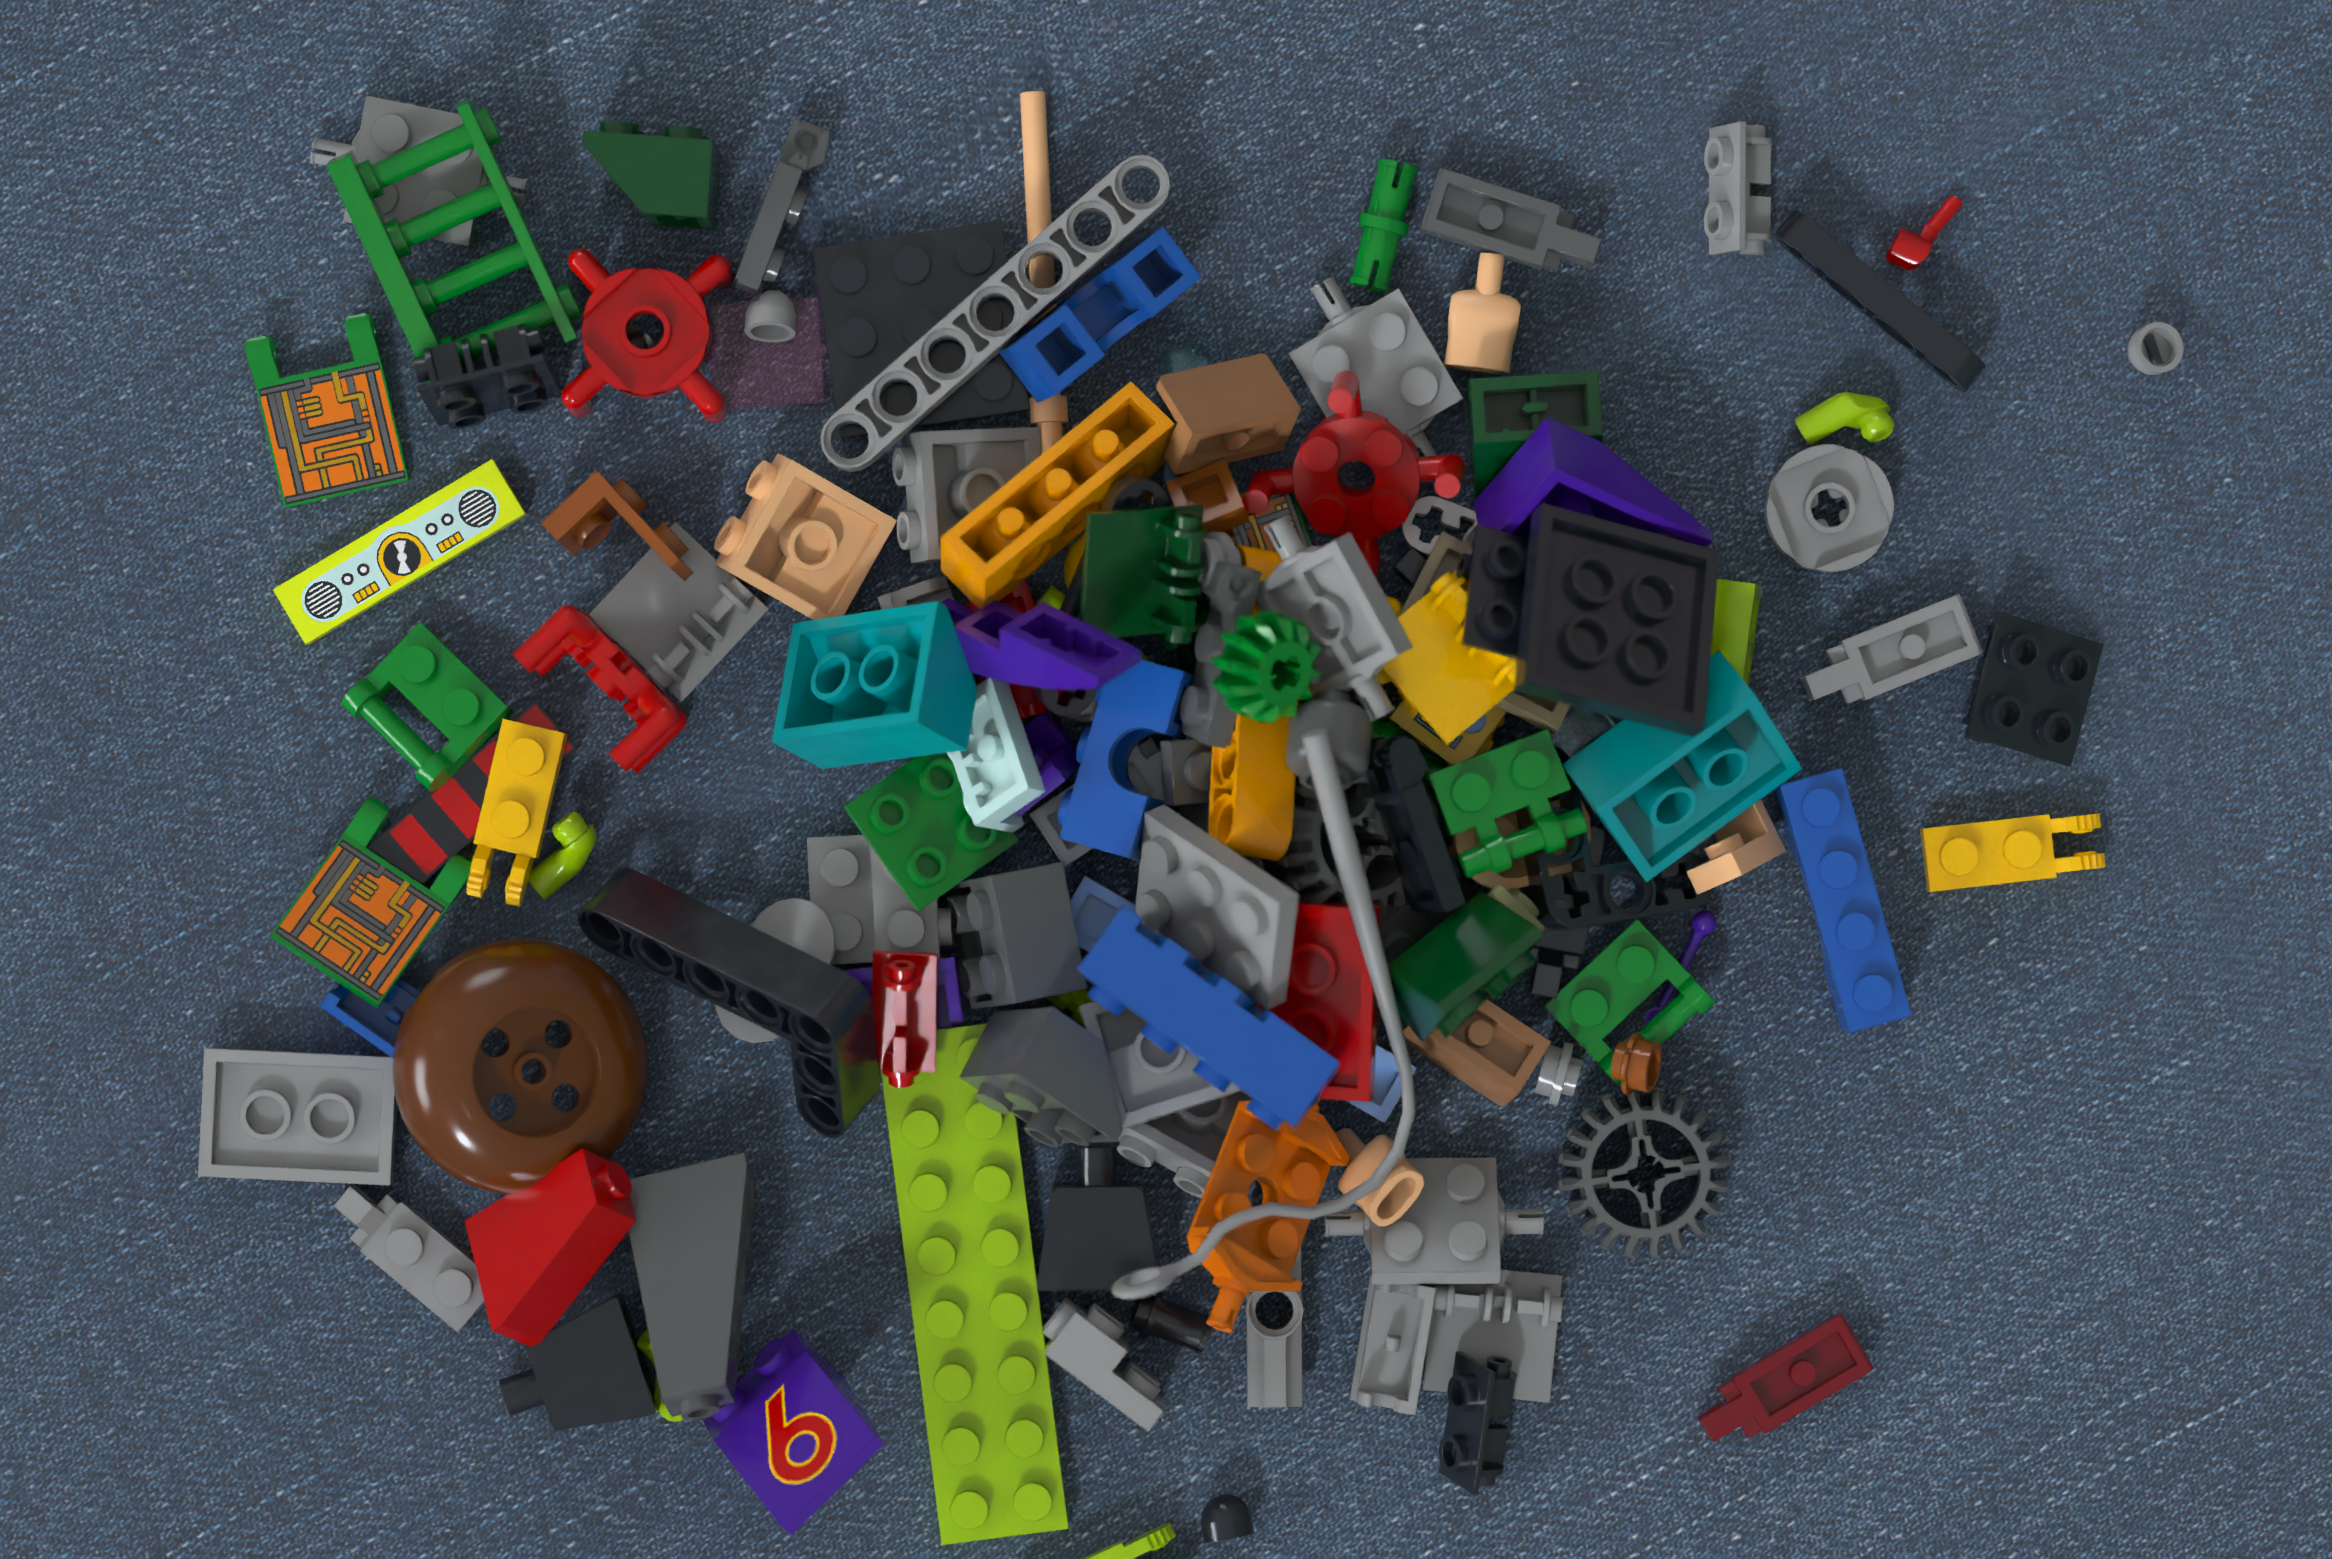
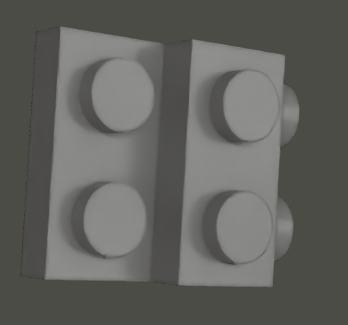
M1040 427L920 431L902 437L903 447L896 448L894 451L892 470L896 484L898 486H906L907 511L900 512L898 516L897 538L902 550H910L911 563L941 562V536L1041 455Z
M863 835L807 838L810 901L814 902L828 915L835 931V954L831 964L872 962L873 950L938 953L937 959H940L941 946H953L951 907L939 908V898H937L917 912Z
M1093 999L1091 1003L1079 1006L1086 1030L1103 1041L1123 1130L1241 1092L1239 1088L1231 1083L1225 1093H1223L1192 1070L1199 1060L1179 1045L1173 1054L1170 1055L1140 1034L1146 1022L1127 1008L1124 1009L1118 1018Z
M1241 1091L1124 1129L1118 1139L1120 1143L1117 1151L1125 1159L1138 1166L1151 1167L1153 1161L1172 1170L1176 1173L1173 1181L1180 1189L1193 1196L1202 1198L1238 1102L1251 1101L1252 1098Z
M1065 1297L1043 1327L1044 1331L1042 1333L1049 1338L1046 1342L1044 1354L1149 1432L1164 1412L1163 1398L1158 1395L1161 1391L1159 1388L1161 1383L1132 1361L1124 1369L1118 1365L1128 1351V1340L1121 1336L1125 1331L1123 1329L1125 1324L1096 1302L1087 1310L1076 1302L1075 1304Z

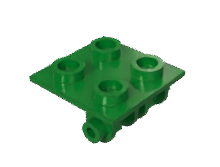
M947 753L913 758L843 807L917 912L1019 841L1012 832L974 826L972 818L963 803L964 794L953 761Z

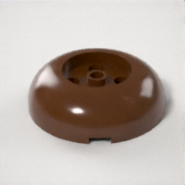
M524 938L504 939L477 946L456 956L433 974L435 977L422 990L412 1006L409 1005L397 1034L393 1056V1085L396 1101L409 1133L426 1156L430 1157L438 1166L456 1179L472 1187L503 1195L518 1192L534 1185L548 1175L558 1163L582 1148L607 1160L610 1159L623 1144L639 1116L646 1094L649 1071L648 1048L641 1020L632 1001L615 978L592 959L571 948L553 942ZM555 1020H562L568 1026V1031L563 1039L564 1045L560 1047H551L545 1039L547 1025ZM492 1029L502 1030L507 1039V1044L500 1049L497 1056L487 1055L482 1048V1040ZM530 1059L537 1060V1072L530 1075V1082L524 1081L521 1075L523 1064ZM561 1084H570L575 1089V1100L566 1111L557 1110L552 1102V1094L555 1088ZM507 1093L513 1098L514 1110L510 1116H504L501 1120H496L490 1114L489 1103L496 1094Z

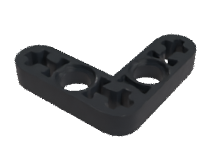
M1555 746L1561 764H1564L1570 757L1563 749ZM1564 769L1571 790L1548 799L1549 802L1559 799L1560 808H1552V811L1557 816L1579 808L1583 815L1579 790ZM1526 808L1516 811L1519 830L1532 825ZM1587 832L1568 839L1567 847L1560 856L1551 853L1547 854L1543 849L1524 856L1532 902L1540 913L1537 918L1544 926L1554 931H1569L1682 912L1702 905L1709 898L1712 889H1709L1697 895L1691 882V887L1683 891L1677 888L1656 893L1654 881L1677 874L1687 876L1688 870L1705 862L1702 857L1691 852L1686 853L1647 883L1631 861L1593 866ZM1571 863V872L1549 876L1548 868ZM1617 874L1629 877L1637 889V898L1630 909L1619 907L1613 901L1610 894L1611 882ZM1564 892L1569 895L1575 894L1577 906L1568 910L1563 907L1557 908L1555 896Z

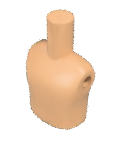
M1480 253L1475 289L1460 290L1451 295L1448 316V341L1444 366L1486 374H1510L1512 349L1518 330L1521 304L1516 298L1500 293L1505 261L1503 255Z
M1343 1128L1336 1133V1136L1350 1156L1349 1165L1338 1181V1188L1343 1194L1368 1180L1392 1149L1394 1141L1387 1135H1377L1365 1145L1349 1128ZM1403 1154L1381 1185L1355 1202V1204L1377 1226H1388L1401 1218L1419 1197L1424 1186L1423 1176L1408 1162L1405 1154Z

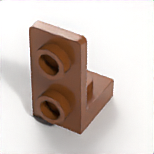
M598 471L594 472L541 522L544 528L575 556L582 548L589 549L598 544L609 533L612 527L611 521L620 514L680 578L686 581L694 573L681 559L689 548L664 522L655 529L646 522L640 513L648 506L647 503L623 478L612 485Z

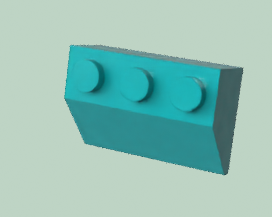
M939 601L793 623L772 743L821 769L967 750L977 687L947 606Z
M1719 650L1710 656L1704 729L1694 737L1624 719L1562 764L1587 803L1646 883L1802 769L1755 693Z

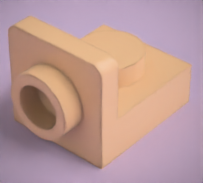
M1760 799L1716 831L1714 834L1718 842L1704 848L1709 860L1688 870L1687 874L1698 895L1735 879L1786 852L1762 800Z

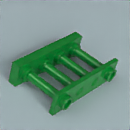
M470 97L458 102L456 107L464 123L375 164H371L369 159L358 163L353 150L329 160L326 165L415 357L423 356L425 348L455 341L458 346L463 371L467 369L461 339L469 338L476 359L484 355L480 334H488L494 351L497 349L493 335L494 331L520 324H525L526 329L539 327L541 330L556 323L565 343L577 338V329L573 322L583 318L581 309L568 282L558 287L556 286L492 146L501 143L502 139L488 108L484 107L476 111ZM475 147L491 183L404 222L399 223L397 218L388 222L385 221L375 200L385 195L383 188ZM498 207H503L516 235L517 242L428 282L424 277L413 281L403 257L412 253L411 246ZM524 266H530L545 300L454 340L451 335L440 339L430 317L439 312L438 305Z

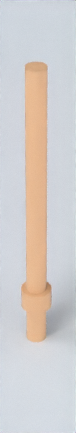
M1042 91L1020 93L1028 244L1052 223L1045 92ZM1042 255L1030 261L1029 282L1032 285L1042 289L1051 288L1055 285L1053 257ZM1056 303L1050 309H1048L1042 316H1040L1035 322H1037L1040 318H1042L1045 314L1052 310L1056 306ZM1061 392L1038 403L1034 397L1029 398L1030 424L1040 427L1041 454L1063 437L1062 423H1068L1067 396H1061Z

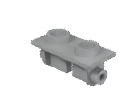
M1740 121L1709 128V141L1704 153V164L1709 173V204L1704 215V229L1709 237V255H1720L1737 251L1741 255L1765 254V242H1771V197L1750 196V185L1771 184L1772 139L1765 138V126L1746 125V122Z

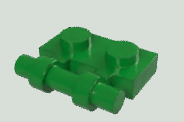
M1548 729L1431 773L1425 777L1448 837L1471 828L1474 831L1479 846L1458 854L1461 868L1467 878L1490 870L1492 874L1500 873L1512 868V861L1541 849L1549 854L1566 847L1567 839L1587 832L1586 822L1579 808L1556 816L1548 801L1549 798L1571 790ZM1526 808L1532 825L1502 837L1494 820Z

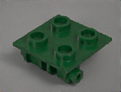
M1198 504L1087 512L1079 620L1113 637L1166 633V640L1168 642L1177 644L1190 643L1192 641V632L1199 630V621L1195 619L1197 595L1202 593V584L1198 582V576L1202 575L1204 571V566L1199 563L1201 538H1204L1207 533V528L1202 525L1204 506Z

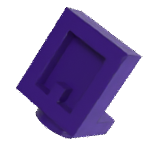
M1046 711L1041 712L1023 726L1045 792L1016 811L1015 813L1018 817L1066 781L1080 765L1076 760L1077 747Z

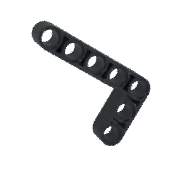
M620 868L578 913V922L584 934L603 950L790 1041L796 1105L804 1121L820 1134L830 1138H838L843 1135L880 1090V1077L872 998L865 986L847 972L630 868Z

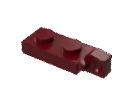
M1838 1312L1730 1376L1731 1380L1718 1387L1725 1400L1697 1416V1419L1708 1438L1712 1439L1713 1442L1740 1426L1748 1438L1759 1432L1766 1434L1871 1372L1874 1367L1842 1313Z

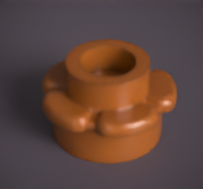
M1639 1032L1633 1033L1628 1042L1620 1041L1617 1044L1611 1063V1076L1613 1079L1622 1081L1621 1089L1624 1094L1631 1095L1633 1090L1652 1092L1661 1069V1044L1646 1040L1645 1036Z

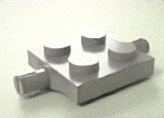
M366 96L360 130L353 139L352 144L314 137L311 148L335 152L336 156L310 152V164L326 166L329 160L353 150L358 163L369 159L371 164H375L464 123L458 113ZM474 147L383 188L385 195L375 200L386 222L397 218L398 222L401 223L489 184L491 181ZM506 175L512 188L528 190V178L522 179ZM513 192L518 204L523 206L527 194ZM345 207L343 222L353 223ZM477 217L429 239L472 246Z
M1334 276L1323 282L1334 299L1335 304L1332 305L1321 284L1311 288V293L1313 292L1330 322L1325 325L1317 337L1293 350L1289 355L1325 417L1336 414L1329 408L1327 403L1335 376L1344 370L1351 371L1356 374L1359 380L1363 411L1374 412L1387 418L1388 423L1395 426L1403 434H1407L1417 450L1421 448L1425 456H1437L1423 430L1428 427L1436 415L1464 398L1400 289H1396L1371 305L1351 308L1337 285Z
M1289 515L1264 527L1283 562L1277 565L1270 577L1259 583L1256 600L1262 611L1272 610L1284 614L1285 618L1290 617L1301 621L1305 627L1310 628L1309 639L1314 640V643L1322 648L1312 662L1323 673L1310 680L1308 688L1312 697L1314 693L1319 691L1348 690L1353 688L1363 708L1368 713L1370 722L1394 710V706L1391 705L1375 675L1381 672L1387 661L1411 649L1413 645L1351 533H1347L1326 546H1311L1306 549L1293 527Z
M1406 1158L1423 1176L1424 1186L1419 1197L1401 1218L1388 1226H1377L1363 1210H1343L1325 1215V1237L1363 1236L1371 1259V1285L1500 1284V1250L1504 1243L1505 1235H1543L1544 1231L1543 1208L1505 1209L1504 1202L1497 1188L1496 1158Z

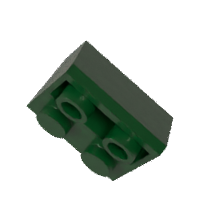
M601 121L599 131L583 130V145L652 226L716 231L722 154L713 140L703 136V129L688 126H665L664 136L644 135V132L638 131L639 125L635 123Z
M1598 370L1470 379L1465 385L1473 502L1547 417L1603 443Z
M1479 892L1388 965L1399 1015L1422 1042L1437 1030L1445 1038L1449 1037L1476 1014L1475 1011L1488 1000L1483 994L1485 991L1493 999H1496L1524 975L1523 972L1537 961L1530 951L1544 935L1533 923L1489 897L1486 893Z

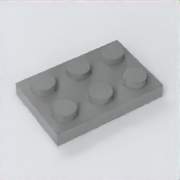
M1163 804L1145 812L1135 914L1142 918L1140 922L1156 934L1160 933L1166 938H1170L1189 952L1202 966L1225 978L1266 1010L1285 1002L1299 894Z
M204 1048L198 1177L392 1185L394 1180L397 1101L393 1085V1058L377 1055Z

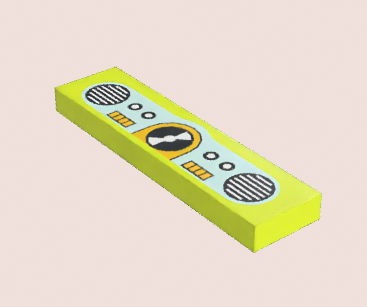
M491 459L274 588L273 591L306 645H309L527 514L494 459Z

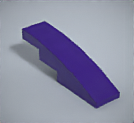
M950 598L941 602L947 606L970 671L975 674L1002 682L1046 689H1098L1141 662V650L1045 602L1025 614L997 600L976 612Z

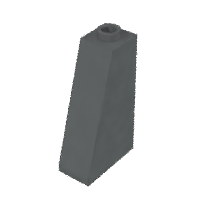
M745 1152L630 1179L632 1185L630 1199L636 1222L629 1229V1235L661 1398L672 1417L681 1415L685 1420L703 1419L717 1414L720 1411L719 1406L735 1402L756 1188L754 1172Z

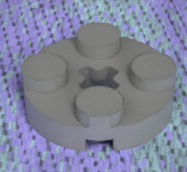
M1822 444L1807 448L1784 462L1776 475L1768 483L1764 505L1766 527L1778 550L1802 569L1825 573L1851 569L1872 557L1886 537L1894 513L1893 493L1887 477L1881 468L1871 459L1862 456L1855 450L1834 444ZM1827 490L1828 495L1832 499L1842 497L1845 501L1846 509L1838 513L1840 524L1835 527H1829L1825 519L1815 520L1812 515L1811 509L1819 504L1817 494L1821 491Z

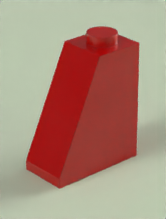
M582 1148L558 1163L548 1175L534 1185L518 1192L509 1193L465 1220L492 1331L530 1347L540 1343L636 1222L630 1199L632 1185L622 1166Z

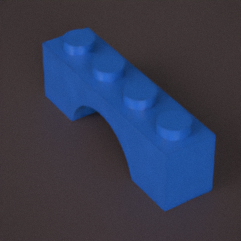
M1831 769L1782 783L1773 791L1789 848L1800 869L1814 913L1822 947L1824 973L1840 1030L1853 1033L1912 1016L1843 769Z

